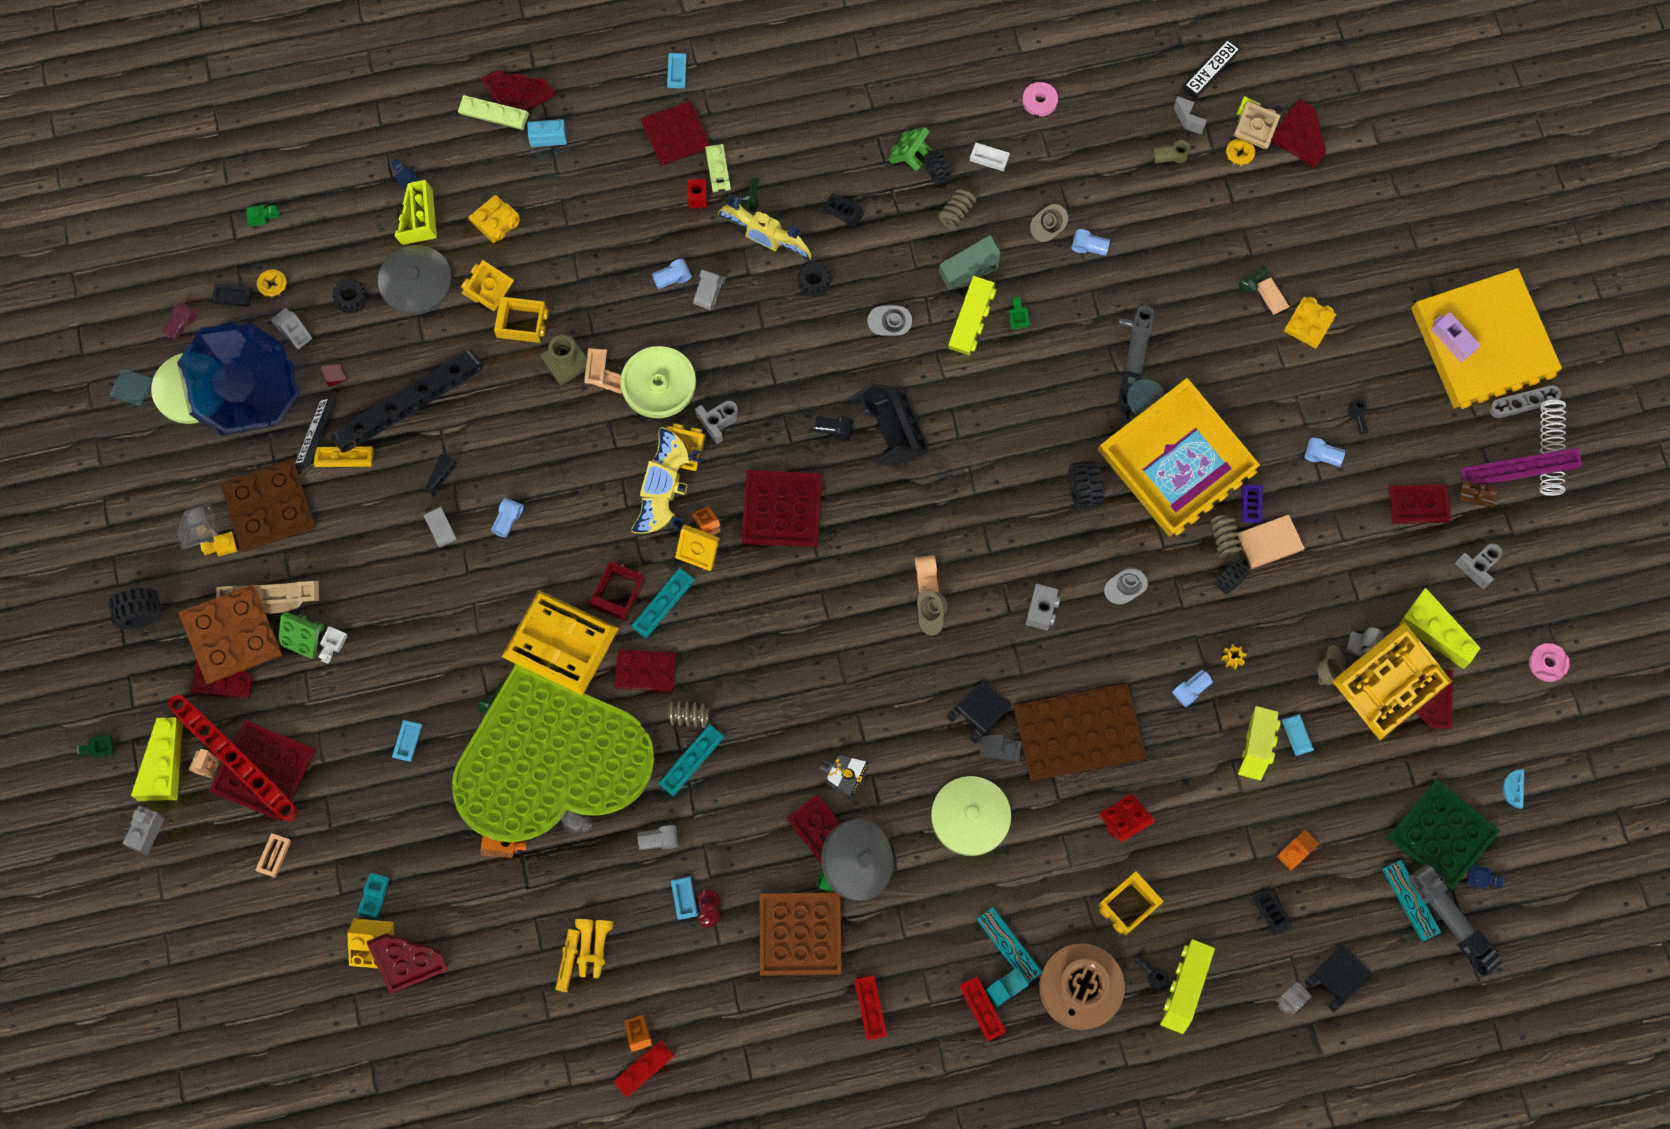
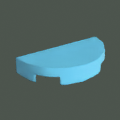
M1524 769L1515 770L1508 774L1502 785L1503 795L1507 802L1519 809L1523 808Z

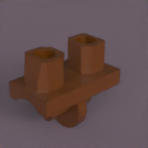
M1463 481L1459 500L1493 508L1498 488Z

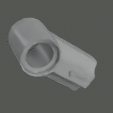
M669 825L660 827L658 830L638 832L639 849H672L678 847L676 826Z

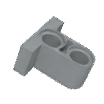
M701 270L699 276L701 280L693 304L711 311L716 303L721 285L725 283L726 277Z
M286 308L271 319L277 329L298 350L312 339L298 317Z
M726 401L708 413L702 405L695 409L697 418L716 444L723 441L720 431L734 423L738 418L737 405L733 401ZM727 410L734 411L732 414L725 413ZM711 420H718L716 424L709 423Z
M441 505L423 513L439 548L457 540Z
M1489 544L1474 559L1464 553L1455 564L1484 590L1494 580L1487 571L1500 559L1502 549L1497 544ZM1487 552H1491L1494 558H1491ZM1475 564L1479 565L1482 570H1477Z
M1367 628L1363 634L1351 632L1346 652L1363 656L1383 639L1384 632L1377 628Z

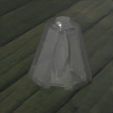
M210 503L184 511L177 530L182 550L214 540L213 537L219 535Z

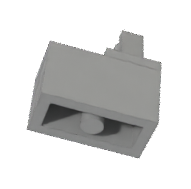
M138 806V809L133 813V819L130 823L131 827L122 844L148 855L165 818L157 812Z

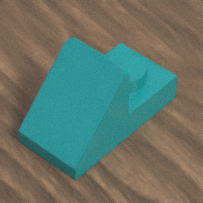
M1016 968L1002 979L993 983L985 992L995 1008H997L1029 986V983L1021 971Z

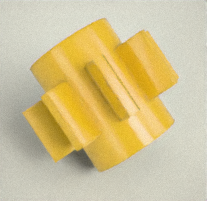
M1232 644L1230 650L1227 648L1223 650L1226 655L1222 656L1221 660H1225L1227 663L1226 668L1232 666L1236 670L1238 664L1244 665L1245 662L1242 659L1247 654L1242 652V646L1237 648ZM1233 655L1237 656L1235 659L1231 658Z

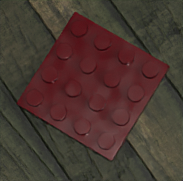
M746 470L742 544L818 548L822 474Z
M244 720L233 742L291 802L317 751L310 746ZM237 754L231 755L229 762L234 761ZM222 763L209 789L210 793L282 822V818L263 803ZM264 780L257 782L256 788L262 787ZM289 807L283 810V815L286 814Z

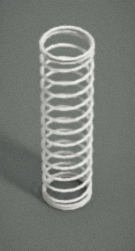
M1546 400L1541 403L1542 421L1540 424L1542 428L1540 431L1542 434L1540 438L1542 441L1540 445L1542 448L1540 452L1544 454L1542 452L1543 448L1552 450L1545 452L1550 453L1560 451L1566 447L1560 444L1566 441V439L1559 437L1566 434L1565 431L1560 430L1566 427V425L1561 423L1566 420V418L1562 417L1566 413L1563 410L1566 408V403L1561 400ZM1550 404H1562V405H1564V406H1562V407H1560V408H1546V407H1545V406L1550 405ZM1557 411H1562V412H1564L1563 414H1557V415L1546 413V412H1557ZM1546 414L1550 417L1543 418L1542 415ZM1549 418H1563L1564 420H1562V421H1549V420H1546V419H1549ZM1543 421L1550 422L1546 425L1542 424ZM1558 424V425H1563L1564 427H1561V428H1549V427H1546V426ZM1543 428L1551 429V430L1546 431V432H1543V431H1542ZM1553 431H1560V432H1563L1564 434H1560V435H1550V434H1546V433H1548V432H1553ZM1545 434V435H1547V436H1553V437H1548V438L1543 439V438H1542V435ZM1551 438L1564 439L1560 442L1547 441V439ZM1545 441V442L1553 443V444H1547V445L1543 446V445H1542V442ZM1550 445H1561V446H1564V447H1563V448L1554 449V448H1548L1547 446H1550ZM1561 471L1555 472L1562 473L1563 475L1561 476L1543 474L1546 477H1551L1546 480H1542L1543 475H1541L1540 492L1550 496L1563 494L1565 487L1559 484L1565 483V480L1560 478L1565 476V473ZM1549 480H1562L1563 482H1560V483H1550V482H1546V481H1549ZM1546 488H1560V490H1551Z

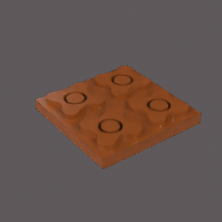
M253 584L178 612L207 685L282 656Z
M837 893L760 894V976L841 975L840 896Z

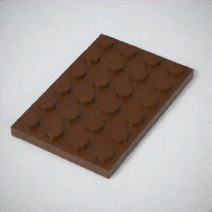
M1128 683L1013 705L1030 782L1146 759Z

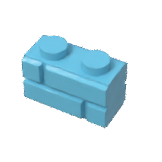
M564 119L527 123L531 147L567 144Z

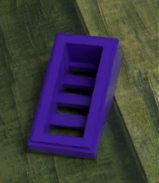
M1241 485L1242 522L1262 523L1263 485ZM1248 491H1256V495H1248ZM1247 499H1256V502H1247ZM1247 506H1256L1257 510H1249ZM1247 513L1257 514V517H1247Z

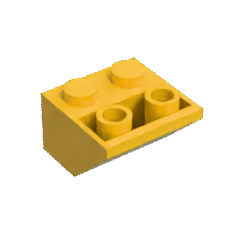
M354 918L347 933L349 966L378 968L367 946V941L386 933L394 936V922Z

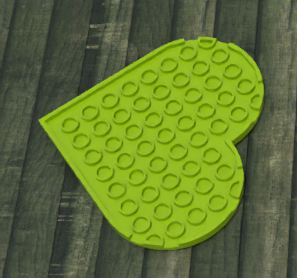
M515 664L456 765L452 780L455 806L466 824L487 838L504 842L529 840L540 836L554 827L567 810L581 815H605L621 810L634 802L645 790L651 779L654 766L653 745L641 723L629 713L583 693V695H580Z

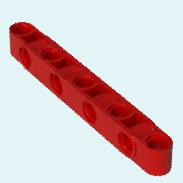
M174 695L169 699L168 706L179 720L263 803L284 821L290 822L296 819L298 816L297 807L209 719L183 696ZM180 702L184 703L182 708L176 709ZM206 728H210V732L207 735H203V731ZM237 754L236 759L229 762L231 755ZM264 780L263 786L256 788L257 782ZM286 807H291L290 813L283 815V810Z

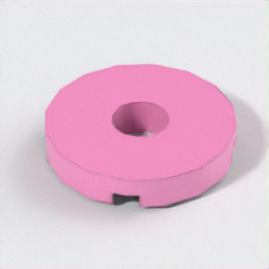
M1036 82L1030 84L1023 93V106L1030 114L1046 116L1056 109L1058 94L1051 85L1044 82ZM1043 97L1045 101L1037 102L1036 98Z
M1544 643L1531 652L1529 667L1538 679L1545 682H1554L1560 680L1567 673L1569 658L1560 646L1553 643ZM1545 658L1552 659L1554 662V666H1547L1545 664Z

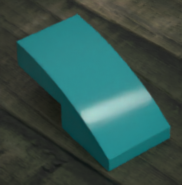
M373 873L369 874L363 889L364 895L357 911L358 915L375 920L378 919L387 892L389 877Z

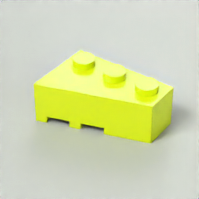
M426 180L408 183L403 201L402 215L399 216L398 231L395 232V237L402 245L437 238L433 189Z
M1255 706L1248 727L1246 747L1242 754L1244 758L1238 775L1261 781L1268 764L1273 763L1275 753L1272 752V748L1276 747L1278 736H1275V731L1278 732L1281 722L1277 720L1279 712Z

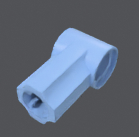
M1078 229L1075 232L1071 248L1078 253H1086L1088 251L1106 256L1110 239L1094 236L1087 230Z
M684 259L675 260L669 267L652 273L658 289L675 282L684 283L692 277Z
M1310 438L1304 457L1311 462L1323 461L1340 467L1344 459L1345 450L1327 445L1322 439Z
M505 497L500 504L499 514L491 531L500 537L507 538L514 521L518 520L522 514L523 504Z
M1201 670L1190 680L1180 684L1172 693L1184 707H1187L1213 681L1207 672Z

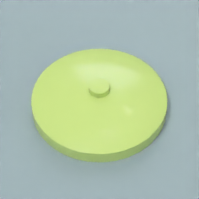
M655 346L637 352L628 360L621 374V389L626 402L637 413L650 418H665L677 414L689 404L695 393L696 377L692 364L682 353L669 347Z
M186 352L171 357L160 366L153 378L151 393L155 405L164 416L178 423L191 424L211 417L220 409L227 396L228 381L224 370L215 359L203 353Z
M975 776L961 777L946 784L937 794L931 813L932 826L938 839L951 851L965 856L983 855L995 849L1006 837L1011 823V809L1005 794L991 781Z

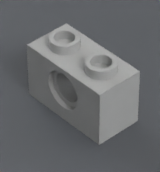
M1039 584L1035 585L1025 625L1047 631L1049 625H1054L1056 614L1052 613L1054 607L1058 608L1060 596H1057L1059 589ZM1046 605L1049 610L1042 611L1039 606Z

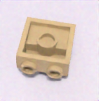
M1247 101L1243 106L1233 136L1266 150L1281 115L1276 114V111L1260 107L1256 102Z

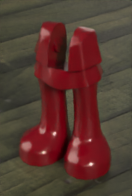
M706 888L697 897L701 910L697 919L701 926L709 928L713 927L721 917V912L717 910V907L721 905V900L716 891Z

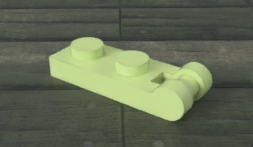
M723 144L705 147L713 193L725 189V191L731 190Z

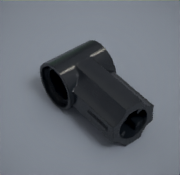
M817 415L814 432L834 435L835 438L840 440H849L853 419L846 416L832 418Z

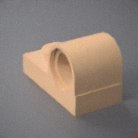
M935 555L915 557L919 594L923 590L939 592Z
M200 749V751H196L189 770L214 779L221 760L209 751Z

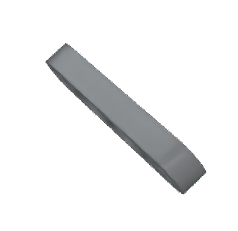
M1552 385L1500 398L1491 404L1489 411L1493 417L1502 418L1541 408V403L1546 400H1559L1561 390L1557 386ZM1550 392L1551 394H1555V397L1553 398L1552 396L1547 395ZM1532 395L1536 396L1539 399V403H1532L1529 397ZM1518 400L1521 403V407L1515 408L1512 405V401ZM1497 405L1499 408L1504 407L1501 412L1499 409H1495Z

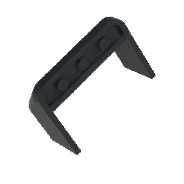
M870 383L849 398L851 402L862 403L864 413L871 417H876L888 448L883 450V456L875 460L876 464L895 466L921 457L928 452V445L909 399L901 388Z

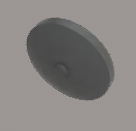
M412 245L398 249L387 257L379 270L378 287L384 301L391 308L403 314L419 315L436 309L445 301L452 287V273L448 262L438 251L427 246Z
M862 819L847 820L835 826L828 834L822 849V869L829 886L839 896L852 901L868 900L877 896L889 882L893 869L892 849L886 835L875 824Z

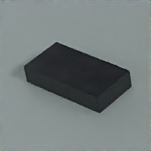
M215 284L211 301L215 304L249 307L253 290L250 287Z

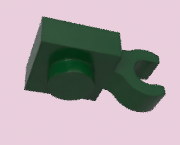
M111 735L90 738L91 744L77 746V753L80 757H87L92 754V757L97 759L114 755Z

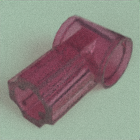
M178 302L173 308L172 317L161 331L169 338L176 340L187 325L194 323L198 312L183 302Z

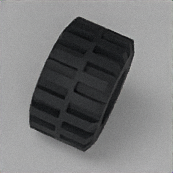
M1095 460L1071 463L1068 470L1069 487L1077 510L1102 507L1104 501L1103 482L1100 469Z
M129 589L114 595L108 602L112 624L116 628L138 629L157 622L163 616L158 593L153 589Z

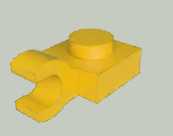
M232 532L213 537L214 542L200 544L204 555L217 552L220 557L238 552Z

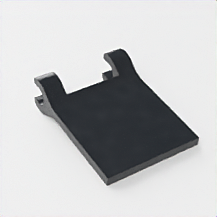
M982 680L948 713L947 719L953 723L959 715H962L976 728L970 737V740L976 744L1011 708V705Z
M1341 944L1304 984L1310 989L1320 981L1336 997L1328 1006L1334 1013L1362 985L1371 973Z

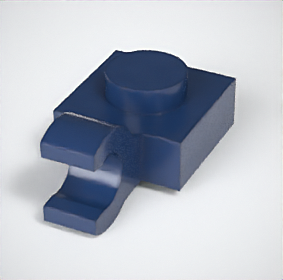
M398 159L391 162L393 169L398 173L395 179L405 192L408 183L420 181L410 167L404 169Z
M1473 864L1469 869L1466 884L1486 890L1488 885L1501 889L1504 886L1505 878L1491 876V869Z

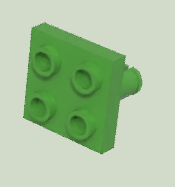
M926 127L905 131L900 136L899 143L891 149V155L888 157V160L892 164L905 161L914 171H917L923 162L914 154L918 150L924 157V155L932 151V148L924 142L930 131Z
M285 611L281 615L278 644L313 659L317 652L318 636L324 631L325 626L323 623H319V621L309 622L305 615L297 614L295 616Z

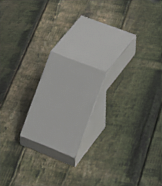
M1177 96L1174 110L1184 129L1202 135L1207 120L1191 115L1194 102Z

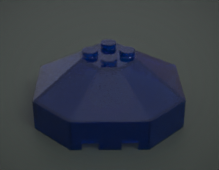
M227 323L214 327H202L177 361L189 415L221 436L275 427L280 423L299 394L298 385L296 386L293 363L290 360L287 361L284 344L253 323L242 325Z

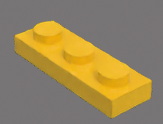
M372 446L355 447L348 452L342 453L338 447H317L314 465L315 467L372 466L374 450Z

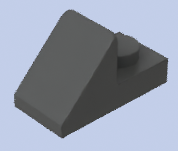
M1003 735L983 736L980 756L1019 762L1022 742L1003 739Z

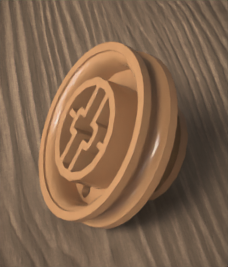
M1072 944L1057 951L1047 961L1040 976L1039 992L1046 1011L1055 1021L1071 1029L1088 1030L1101 1026L1116 1014L1124 998L1125 982L1118 963L1108 952L1090 944ZM1081 970L1076 976H1072L1074 972ZM1087 970H1090L1091 973L1085 985L1088 988L1082 992L1080 999H1078L1076 996L1081 985L1077 983L1081 982ZM1096 976H1097V978H1098V980H1099V985H1100V986H1099V989H1098L1097 991H1096V989H1097V986H1098V982L1095 981V977H1096ZM1092 994L1094 995L1093 998H1091V999H1089V1000H1086V999H1087L1088 997H1090ZM1069 1009L1075 1011L1073 1016L1069 1015Z

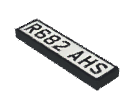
M1227 39L1183 85L1182 89L1197 99L1240 53L1241 48Z
M331 397L322 398L319 401L295 462V466L299 469L310 466L335 403V400Z

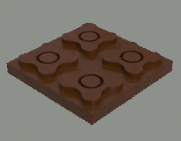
M294 459L220 483L242 553L316 528Z

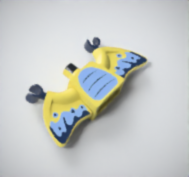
M730 195L727 205L720 209L718 216L747 229L745 237L775 252L780 245L808 261L811 260L812 255L809 249L798 236L801 229L796 228L794 224L791 225L788 231L783 230L780 222L769 217L767 214L757 211L755 215H752L739 204L741 199L739 197L735 198Z
M663 427L659 429L658 451L653 462L649 461L640 493L642 509L632 527V532L636 534L655 532L664 528L670 522H672L675 529L681 531L678 528V524L682 522L686 525V522L679 517L675 518V514L669 509V501H673L675 493L685 495L688 484L678 482L680 475L677 471L681 465L690 463V460L698 463L704 461V459H697V455L703 452L695 450L689 455L680 438Z

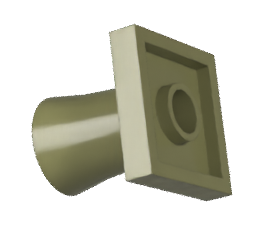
M556 336L549 343V349L540 354L541 359L560 386L586 371L587 358L572 336Z

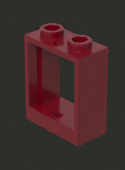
M609 561L591 597L590 605L594 609L627 622L646 582L645 577L637 569L630 570L625 568L626 566L620 562L613 563ZM613 573L637 583L625 608L602 599V595Z

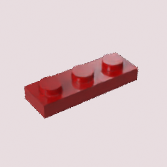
M874 975L854 979L867 1041L887 1037Z
M978 977L959 985L986 1041L989 1042L1006 1033Z
M661 1040L616 1078L614 1083L628 1098L675 1056Z

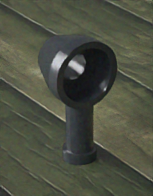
M1361 399L1354 400L1348 406V414L1357 420L1359 434H1366L1369 432L1364 420V416L1367 413L1366 403Z
M1141 954L1135 960V963H1138L1148 973L1147 980L1149 985L1155 989L1165 987L1168 983L1166 971L1161 968L1154 969ZM1157 974L1162 975V981L1156 979Z

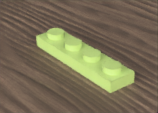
M463 95L458 109V113L461 115L524 130L529 115L525 110Z

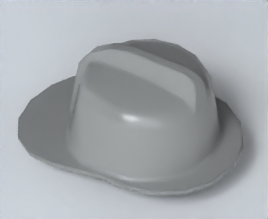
M878 306L869 313L867 322L871 331L877 335L897 336L908 332L912 325V316L902 306Z
M1134 567L1125 568L1106 583L1104 588L1105 596L1112 603L1125 604L1146 590L1148 580L1141 569L1138 570Z

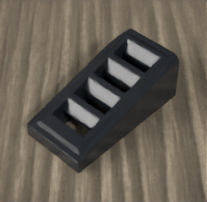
M833 193L822 207L825 211L853 227H856L864 215L861 206Z
M444 454L439 456L426 486L430 494L434 495L457 465L455 458Z
M1270 888L1252 898L1274 936L1292 926L1291 919ZM1267 898H1270V899H1271V901H1269V902H1267V903H1265V904H1263V905L1260 903V902L1266 900ZM1272 905L1275 906V908L1266 912L1265 909L1271 907ZM1277 912L1279 913L1278 916L1272 919L1270 918V916L1276 914Z

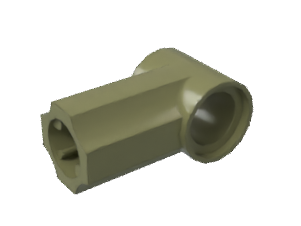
M1179 140L1175 144L1153 147L1154 162L1175 161L1183 163L1188 159L1190 145L1187 141Z

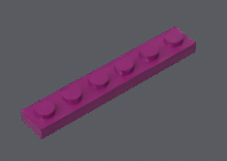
M1572 448L1461 468L1463 481L1486 485L1582 468L1579 448Z

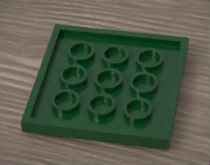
M1436 779L1386 839L1420 867L1423 865L1431 866L1439 877L1442 876L1444 878V884L1448 890L1452 891L1499 834L1500 830Z

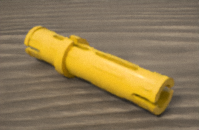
M568 929L565 947L562 948L563 957L555 988L557 991L568 992L575 955L578 954L577 944L581 932Z

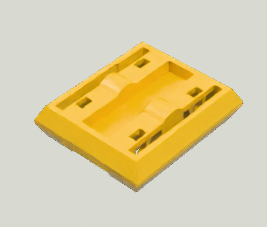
M538 590L501 657L583 695L619 628ZM546 610H549V611L552 612L550 616H549V614L546 612ZM576 620H578V621H580V622H582V623H584V624H587V625L590 626V627H587V626H585V625H583V624L577 622ZM588 630L595 632L594 635L591 636ZM518 648L531 653L535 657H539L546 666L517 653ZM569 664L576 667L574 671H572ZM550 667L556 670L562 668L580 678L576 681L550 669Z
M1405 622L1332 680L1379 740H1382L1452 682ZM1399 645L1400 648L1394 652L1392 649ZM1423 675L1424 679L1421 682H1418V678H1420ZM1360 676L1362 679L1355 683L1354 680ZM1425 681H1427V682L1429 683L1426 687H1424V686H1425V684H1424ZM1418 687L1423 688L1418 694L1414 692ZM1396 705L1401 706L1396 712L1392 709ZM1385 707L1386 710L1382 713L1380 709ZM1387 712H1389V714L1393 713L1387 719H1385L1387 717L1385 715ZM1380 718L1384 720L1381 724L1376 722Z

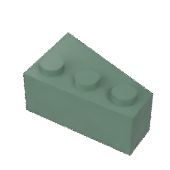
M991 235L952 258L944 260L940 264L939 273L948 290L972 281L973 276L981 277L997 270L1000 251Z

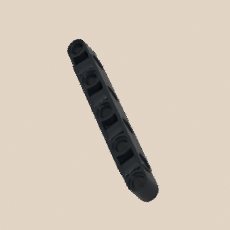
M473 350L464 352L338 428L331 434V439L342 453L352 450L480 372L483 368L482 362Z

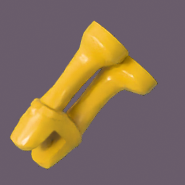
M575 919V927L581 931L580 955L577 958L580 977H586L588 962H594L593 977H600L602 967L605 964L603 959L605 938L607 933L613 928L612 921H595L594 955H590L594 921Z

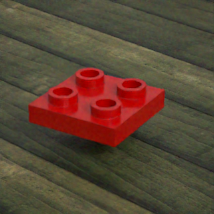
M1132 793L1099 813L1109 833L1114 839L1118 838L1120 842L1125 841L1154 823L1153 816Z

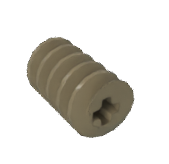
M957 189L943 208V211L939 213L940 221L948 229L956 230V225L961 224L960 219L963 220L965 218L964 214L969 213L968 209L973 207L972 203H976V198L966 190Z
M1226 515L1217 516L1211 520L1213 524L1212 529L1215 532L1214 537L1217 539L1216 545L1219 546L1217 548V551L1220 553L1219 558L1232 557L1242 550V547H1236L1241 541L1234 540V538L1239 536V533L1233 532L1237 529V526L1231 525L1236 520Z
M670 700L668 719H670L671 725H675L678 720L679 726H682L684 721H686L687 727H690L693 722L694 727L697 728L701 722L702 728H706L709 721L710 704L705 709L704 703H701L700 708H697L696 702H694L690 708L687 701L684 707H682L680 701L674 706L673 700Z

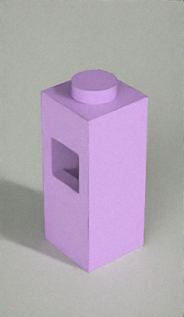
M1448 313L1445 317L1442 314L1434 321L1435 326L1431 330L1461 363L1481 346L1451 313Z

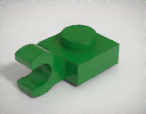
M265 205L246 208L247 224L249 227L267 224V219L280 217L276 205L268 206L267 208Z
M1020 296L1012 297L1013 309L1008 311L1011 330L1029 328L1027 308L1021 307Z

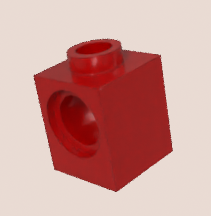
M700 178L687 180L689 208L707 207L706 180Z

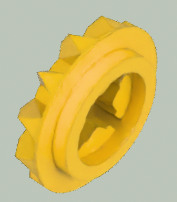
M1235 139L1228 144L1226 154L1228 160L1233 162V165H1248L1254 159L1255 148L1247 141ZM1244 148L1243 154L1238 157L1237 153Z
M274 269L263 272L257 280L259 292L264 296L272 298L275 295L280 296V293L285 290L287 284L284 274ZM273 281H275L277 286H271L270 288L267 282L272 283Z

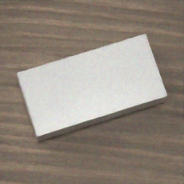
M975 143L970 161L1004 172L1010 153Z

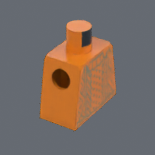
M485 836L482 837L480 853L482 856L512 858L513 852H526L527 841L505 842L509 846L504 847L501 845L504 841L493 840Z

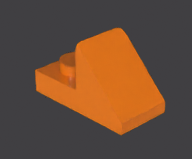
M709 506L692 513V517L700 531L711 535L720 532L719 526L721 525Z
M1304 830L1277 858L1292 871L1319 843Z
M644 1015L624 1021L631 1052L652 1046Z

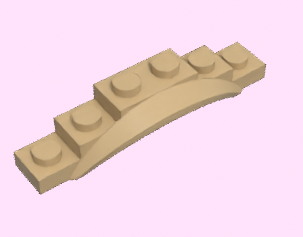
M319 581L254 585L265 613L289 612L298 608L302 602L319 601ZM247 586L216 587L217 598Z

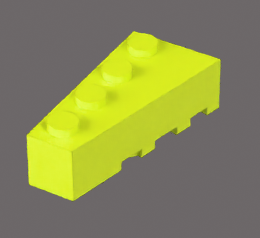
M973 276L948 344L949 349L969 356L971 351L975 352L978 344L976 338L978 334L981 335L984 327L983 320L989 314L991 299H994L997 291L994 282Z
M1426 588L1399 623L1401 625L1405 622L1415 636L1463 669L1470 664L1480 650L1476 642Z
M178 718L156 719L131 794L137 801L178 800L183 723Z
M1193 939L1189 945H1184L1181 956L1184 958L1182 963L1179 962L1175 974H1177V978L1171 984L1169 990L1171 995L1170 998H1167L1163 1008L1165 1012L1160 1023L1161 1026L1184 1034L1193 1019L1215 948Z

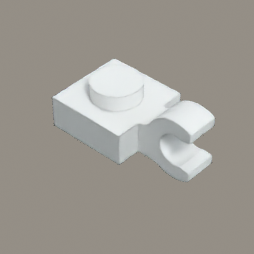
M328 627L320 642L321 646L324 647L319 655L322 662L329 664L333 651L340 652L347 638L346 633Z

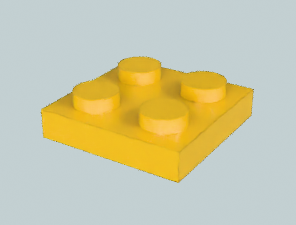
M684 524L681 528L675 558L711 571L720 538Z

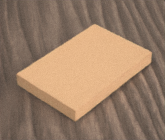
M1289 515L1239 532V536L1236 537L1237 540L1241 541L1239 545L1242 547L1250 569L1304 550V546Z

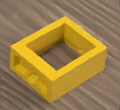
M500 297L494 328L496 337L541 343V337L545 336L546 331L544 321L548 319L549 309H546L545 302ZM509 310L539 313L536 332L506 329Z
M1135 871L1101 901L1098 906L1100 907V913L1106 919L1110 918L1114 923L1113 927L1119 934L1123 933L1126 936L1164 901ZM1132 884L1151 907L1127 927L1107 904Z

